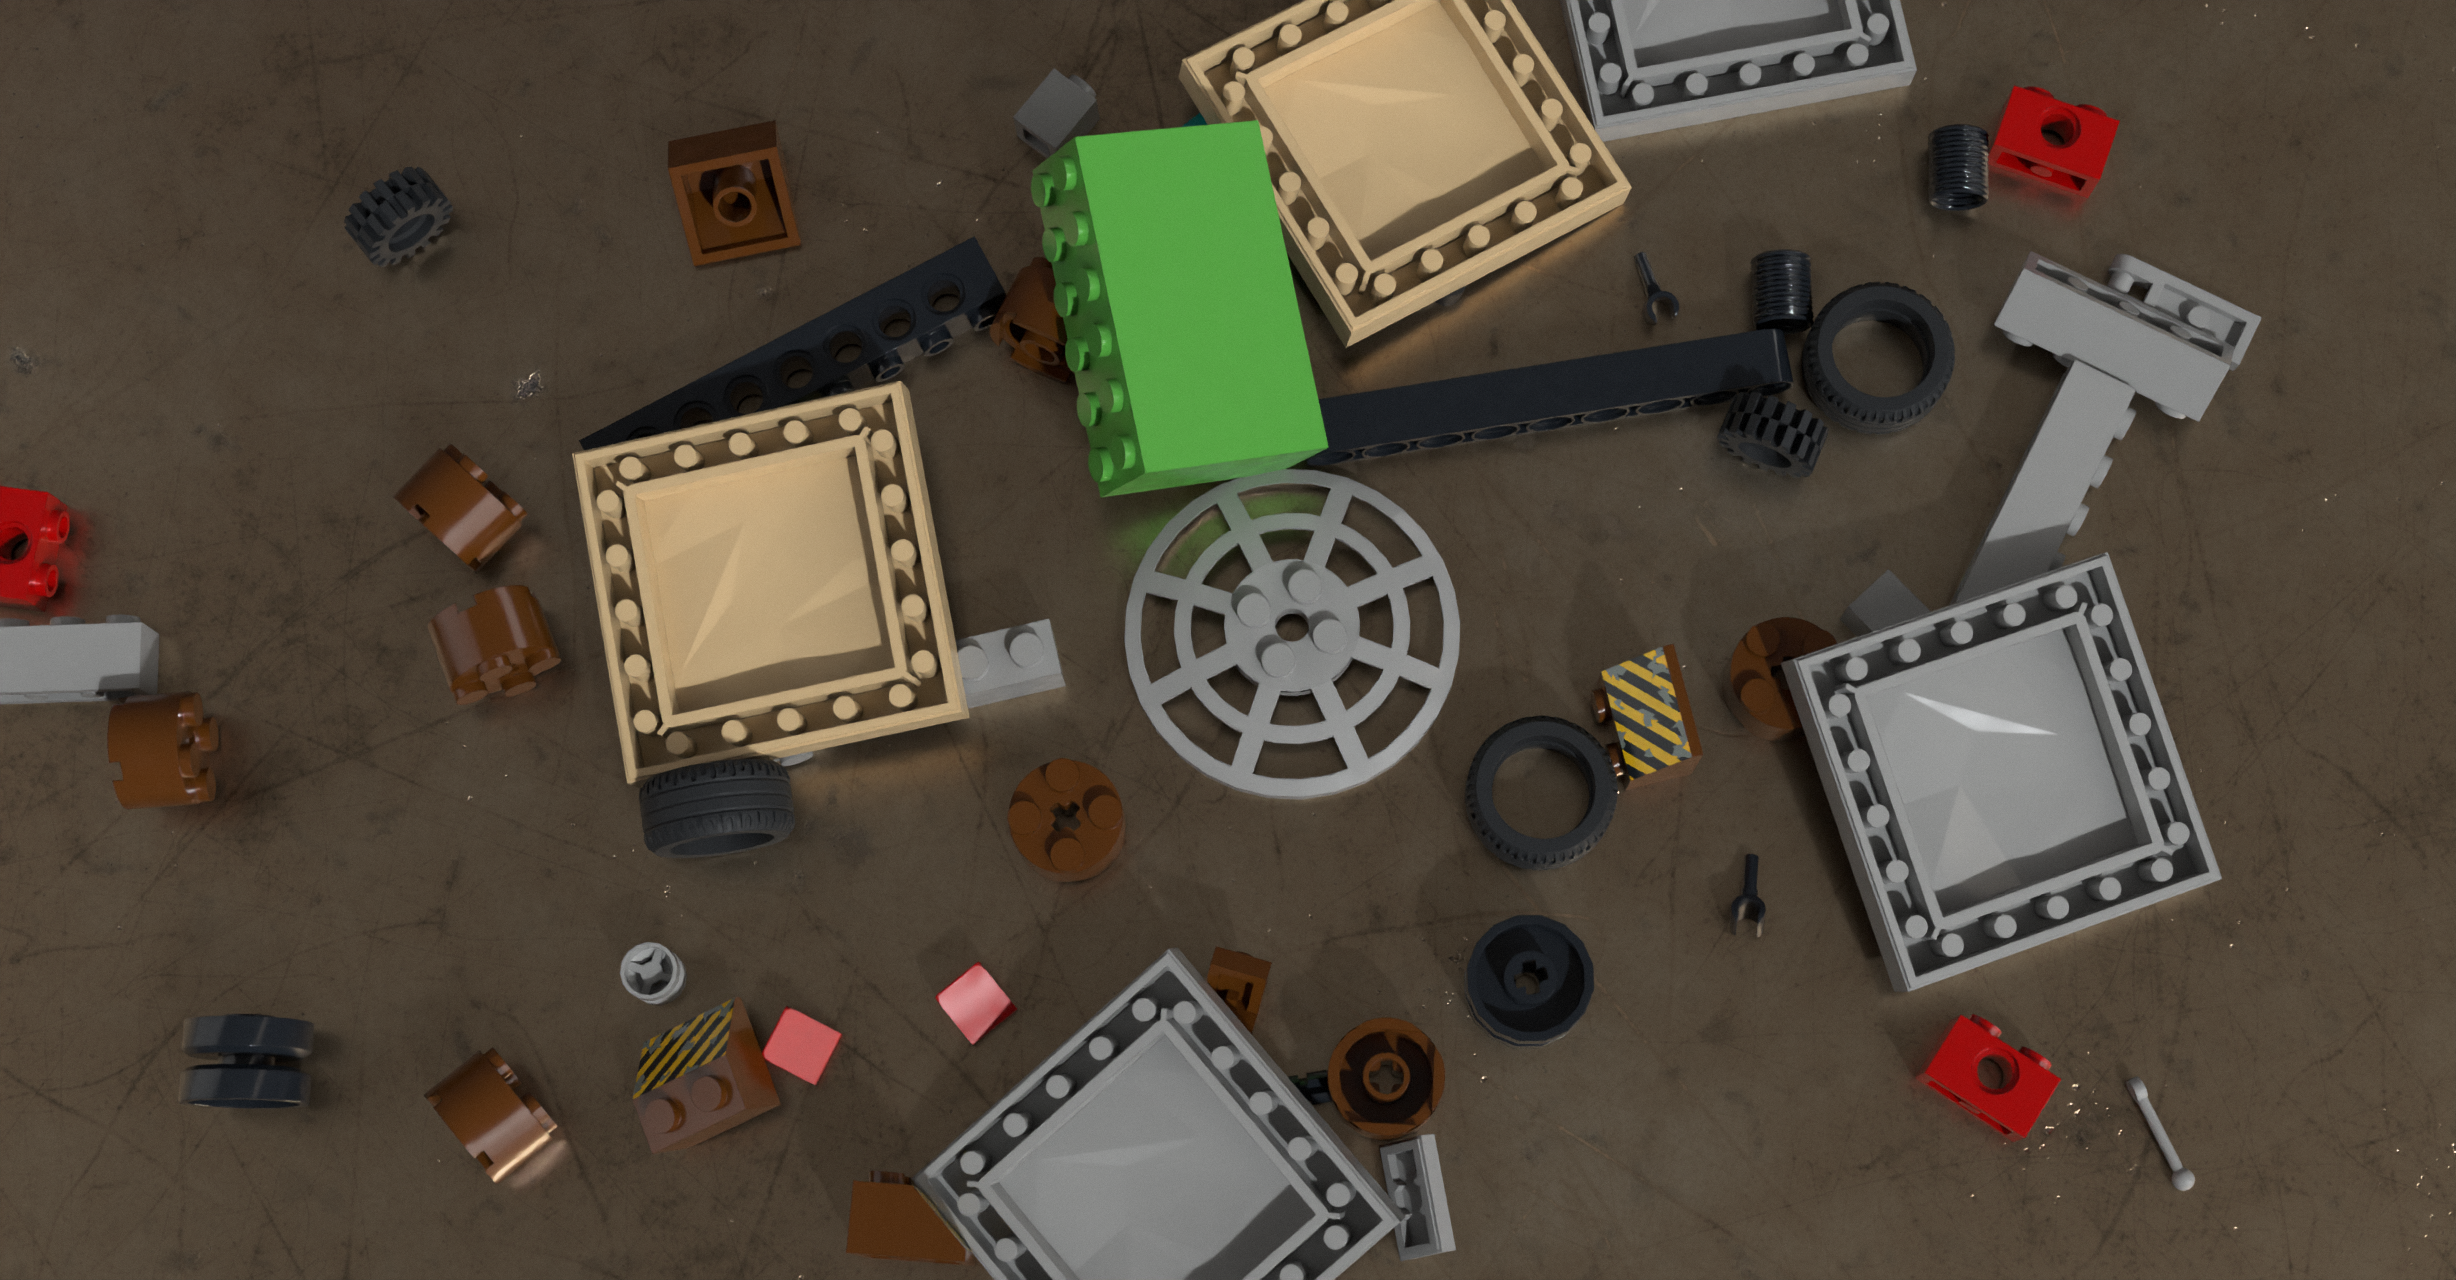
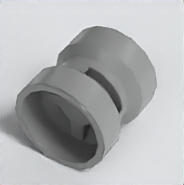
M645 942L638 944L626 953L621 962L620 976L625 988L629 993L650 1005L661 1006L671 1003L681 995L686 986L687 972L685 964L678 955L659 943Z

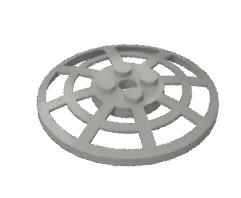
M1282 469L1237 478L1220 484L1191 501L1165 525L1147 549L1134 576L1126 606L1124 643L1129 675L1139 703L1158 735L1182 760L1206 777L1236 791L1265 798L1303 800L1335 795L1363 785L1394 767L1419 744L1438 718L1451 690L1459 657L1460 618L1455 589L1442 557L1426 532L1404 509L1378 491L1347 477L1317 470ZM1281 483L1314 484L1331 488L1320 516L1307 513H1280L1262 516L1251 520L1238 493L1255 487ZM1352 496L1368 502L1391 518L1414 542L1422 556L1392 568L1387 558L1371 541L1354 529L1341 524ZM1217 503L1231 530L1221 535L1204 550L1190 569L1186 579L1156 572L1155 568L1162 554L1178 533L1201 512ZM1285 529L1314 532L1304 560L1286 559L1273 562L1260 534ZM1335 539L1345 543L1359 553L1374 569L1376 575L1347 587L1337 575L1325 568ZM1239 545L1252 572L1240 582L1235 591L1230 593L1202 584L1204 578L1216 562L1232 548ZM1433 577L1439 592L1444 620L1443 651L1439 668L1407 655L1410 642V616L1403 588ZM1146 593L1178 601L1175 609L1174 638L1181 668L1152 684L1145 668L1141 644L1142 608ZM1386 595L1390 601L1393 617V641L1391 648L1359 636L1360 619L1358 607ZM1194 606L1225 615L1224 631L1226 644L1196 659L1193 651L1191 637V619ZM1286 614H1298L1307 621L1309 626L1308 632L1298 641H1286L1276 632L1275 627L1278 620ZM1352 659L1383 670L1370 691L1354 706L1346 710L1333 682L1344 673ZM1236 666L1247 680L1258 687L1249 714L1245 715L1225 702L1207 680ZM1402 677L1430 689L1423 707L1409 726L1386 748L1368 758L1354 727L1363 722L1382 705L1395 687L1398 678ZM1192 689L1199 701L1215 717L1230 728L1242 733L1232 765L1230 766L1213 758L1191 742L1171 721L1162 704ZM1313 693L1325 718L1324 721L1300 726L1270 723L1279 695L1299 696ZM1333 737L1347 766V769L1333 774L1303 779L1270 778L1253 774L1264 741L1276 744H1305Z

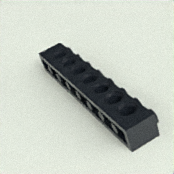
M974 236L579 440L584 450L688 428L700 420L715 422L747 415L737 412V406L745 396L751 394L763 397L761 406L753 412L756 413L855 391L856 388L873 379L877 382L886 381L899 374L905 368L904 363L923 353L925 356L941 353L953 344L954 337L973 328L974 331H981L989 328L1006 297L1005 290ZM950 293L960 298L957 306L949 311H938L932 307L936 298L943 294ZM906 319L911 322L909 330L901 336L890 337L883 333L886 325L892 320ZM846 344H856L862 347L860 355L851 362L844 363L835 360L837 351ZM799 369H807L813 372L811 380L805 386L800 388L786 386L787 378L792 372Z

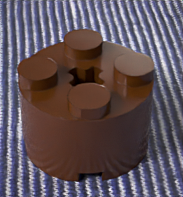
M1034 257L1030 266L1019 270L990 326L989 333L998 347L1004 339L1015 348L1010 358L1018 364L1046 378L1067 383L1070 375L1075 373L1070 370L1066 361L1065 346L1068 340L1063 317L1057 313L1054 304L1056 282L1052 263L1044 257Z
M450 443L444 450L439 448L393 495V498L477 574L523 525L521 521L528 513L490 480L482 486L481 484L489 476L464 453L462 454Z
M524 585L502 586L473 595L476 603L475 606L459 613L457 605L454 603L431 619L427 629L445 679L457 705L474 703L484 698L487 694L503 690L506 697L526 693L537 685L534 676L542 671L553 668L561 661L559 651L539 600L536 598L534 591L531 594L529 587Z
M1794 617L1773 618L1752 626L1742 637L1729 658L1724 670L1722 683L1725 703L1730 712L1732 711L1747 731L1761 739L1776 742L1792 741L1805 735L1790 689L1781 688L1780 679L1774 677L1778 670L1783 671L1782 662L1837 644L1834 636L1809 621Z
M185 691L118 698L122 704H113L108 721L107 748L109 763L119 762L122 770L123 780L112 781L121 805L127 810L194 805L213 801L216 793V782L213 770L209 768V751L217 750L219 734L215 718H204L200 694L198 692Z
M1067 758L1055 759L1031 771L1019 783L1013 793L1007 817L1012 839L1026 864L1042 877L1059 882L1091 879L1107 870L1121 852L1126 830L1125 813L1115 786L1097 768L1084 762ZM1074 811L1077 812L1076 818L1080 826L1075 831L1069 827H1064L1058 832L1057 816L1061 813L1069 816Z
M1374 1018L1353 1028L1340 1040L1333 1050L1328 1066L1327 1086L1330 1102L1336 1114L1345 1125L1356 1133L1376 1140L1403 1138L1423 1127L1434 1114L1441 1100L1445 1085L1443 1059L1434 1043L1415 1025L1397 1018ZM1382 1065L1391 1066L1392 1076L1401 1077L1402 1084H1394L1392 1086L1391 1093L1389 1094L1380 1093L1379 1084L1369 1081V1076L1378 1075Z
M492 1047L485 1054L480 1050L426 1092L424 1097L434 1106V1110L473 1158L478 1159L486 1169L485 1172L498 1185L553 1139L549 1133L558 1126L529 1091L521 1098L515 1094L513 1090L520 1086L522 1082Z

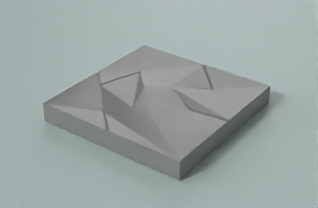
M1560 0L1584 112L1603 142L1908 86L1911 84L1917 71L1900 0Z
M2108 552L1781 663L1894 992L1913 991L2222 879Z
M1179 948L1166 950L911 1178L994 1280H1335L1406 1218L1404 1213L1289 1080L1286 1074Z

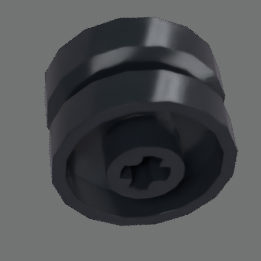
M1516 915L1493 925L1476 943L1464 973V1001L1473 1022L1491 1040L1513 1049H1540L1563 1039L1585 1014L1594 991L1593 963L1583 941L1565 924L1543 915ZM1521 975H1531L1536 979L1538 987L1534 994H1526V986L1516 987V980Z
M226 1014L222 1016L184 1019L181 1051L197 1059L218 1061V1064L195 1065L183 1070L179 1074L178 1103L199 1107L233 1109L307 1107L310 1105L311 1075L299 1068L275 1065V1062L302 1060L313 1053L314 1023L261 1014Z

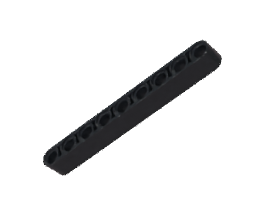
M1762 329L1318 399L1329 448L1307 458L1306 463L1312 466H1327L1732 402L1734 395H1739L1740 392H1746L1749 395L1752 392H1757L1763 397L1776 395L1794 386L1784 332L1780 329Z

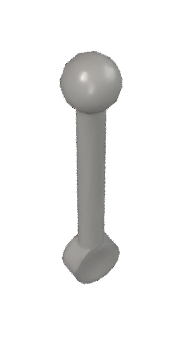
M2138 1076L2127 1080L2126 1086L2131 1097L2138 1103L2173 1171L2172 1184L2181 1191L2191 1189L2195 1183L2194 1174L2189 1169L2183 1167L2148 1099V1092L2143 1081Z

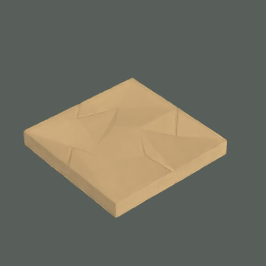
M1302 0L1182 59L1179 79L1208 125L1258 120L1286 252L1345 348L1622 205L1632 188L1512 0Z
M901 381L572 453L628 784L641 788L654 775L695 764L736 759L774 760L970 718L910 393Z

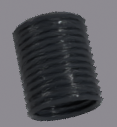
M1955 124L1939 127L1929 134L1928 201L1932 206L1943 210L1961 211L1978 208L1988 201L1989 134L1986 130L1969 124Z
M1779 249L1760 253L1751 259V289L1753 290L1751 294L1753 295L1752 310L1754 311L1752 315L1754 316L1753 327L1756 330L1780 329L1783 330L1784 335L1803 332L1812 327L1814 323V312L1812 310L1814 307L1812 306L1813 296L1811 295L1813 292L1811 290L1813 287L1811 285L1812 275L1810 274L1812 271L1810 269L1811 258L1805 252Z

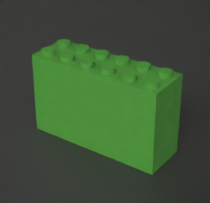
M1258 120L1077 136L1032 170L1031 194L1035 205L1041 210L1045 229L1042 238L1043 251L1046 259L1052 263L1056 282L1054 304L1057 313L1064 320L1068 339L1065 346L1066 361L1070 370L1075 373L1079 392L1077 414L1080 423L1087 430L1091 449L1088 456V466L1091 477L1098 483L1100 497L1243 478L1287 469L1329 448Z

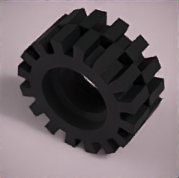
M411 166L405 167L402 174L398 170L389 173V180L385 182L379 179L373 183L376 188L371 192L365 190L359 196L362 201L351 205L349 208L351 214L345 216L344 223L346 224V231L374 265L378 264L380 267H386L389 262L392 265L400 263L404 255L407 259L416 254L415 249L419 246H422L423 249L431 243L428 239L431 236H438L443 231L440 225L449 222L451 218L449 213L453 212V206L423 168L417 167L414 170Z
M1740 392L1739 395L1735 394L1717 440H1720L1719 444L1722 447L1728 448L1727 452L1733 456H1742L1741 461L1747 464L1753 462L1758 464L1759 469L1764 471L1772 469L1777 475L1786 476V473H1788L1793 478H1800L1801 475L1808 477L1813 473L1829 430L1828 427L1823 426L1824 422L1821 419L1812 418L1813 414L1806 409H1796L1797 405L1787 401L1784 404L1779 402L1778 397L1769 395L1768 398H1764L1757 392H1752L1751 395L1746 392Z

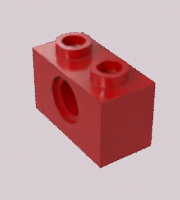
M2014 85L2003 105L1988 148V164L2089 198L2100 181L2120 121L2107 117V114L2098 107L2088 104L2074 106L2054 99V96L2045 89L2033 86L2021 88ZM2041 131H2056L2062 136L2065 144L2054 145L2047 142L2042 136Z
M0 486V607L45 612L48 597H52L56 592L59 572L55 564L59 545L66 541L69 534L70 517L67 512L68 506L49 492ZM28 538L26 552L21 557L12 560L11 553L15 544L22 539Z
M1971 1014L1969 1019L1959 1015L1950 1020L1915 1076V1079L2012 1142L2026 1138L2060 1083L2061 1078L2049 1071L2052 1064L2039 1053L2024 1046H2021L2019 1051L2000 1040L1999 1037L2002 1032L1991 1022L1975 1014ZM1982 1059H1991L2001 1067L2003 1082L1998 1089L1988 1088L1979 1080L1977 1068Z

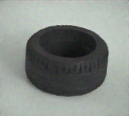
M1890 282L1859 284L1833 297L1817 315L1807 335L1802 352L1803 378L1805 379L1807 390L1818 408L1823 410L1827 417L1834 422H1838L1842 427L1851 431L1856 430L1858 433H1875L1876 435L1904 430L1923 419L1934 408L1947 388L1955 363V346L1952 333L1947 321L1944 320L1943 314L1936 305L1933 306L1929 299L1923 294H1917L1916 290L1910 289L1907 286L1901 287L1897 283ZM1868 320L1886 322L1899 328L1912 339L1920 353L1923 366L1921 381L1913 390L1894 397H1876L1857 390L1843 378L1835 364L1832 343L1837 333L1848 325Z
M1540 715L1520 718L1503 725L1493 732L1476 752L1469 769L1465 787L1467 815L1475 834L1483 845L1501 860L1524 869L1548 870L1561 868L1578 861L1588 854L1605 834L1617 804L1618 787L1616 773L1604 747L1601 746L1600 742L1591 733H1588L1581 726L1559 717ZM1539 748L1558 752L1570 759L1585 777L1589 789L1588 808L1581 822L1569 833L1548 839L1529 837L1511 828L1497 812L1492 797V785L1495 774L1507 758L1520 751Z
M736 759L680 767L650 777L640 788L639 792L644 841L647 848L660 857L698 858L753 850L786 839L795 827L790 777L784 767L771 760Z

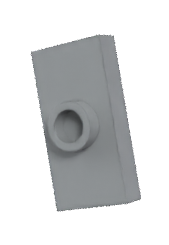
M1435 1134L1419 1135L1379 1145L1388 1196L1406 1216L1404 1220L1394 1227L1400 1261L1456 1250Z

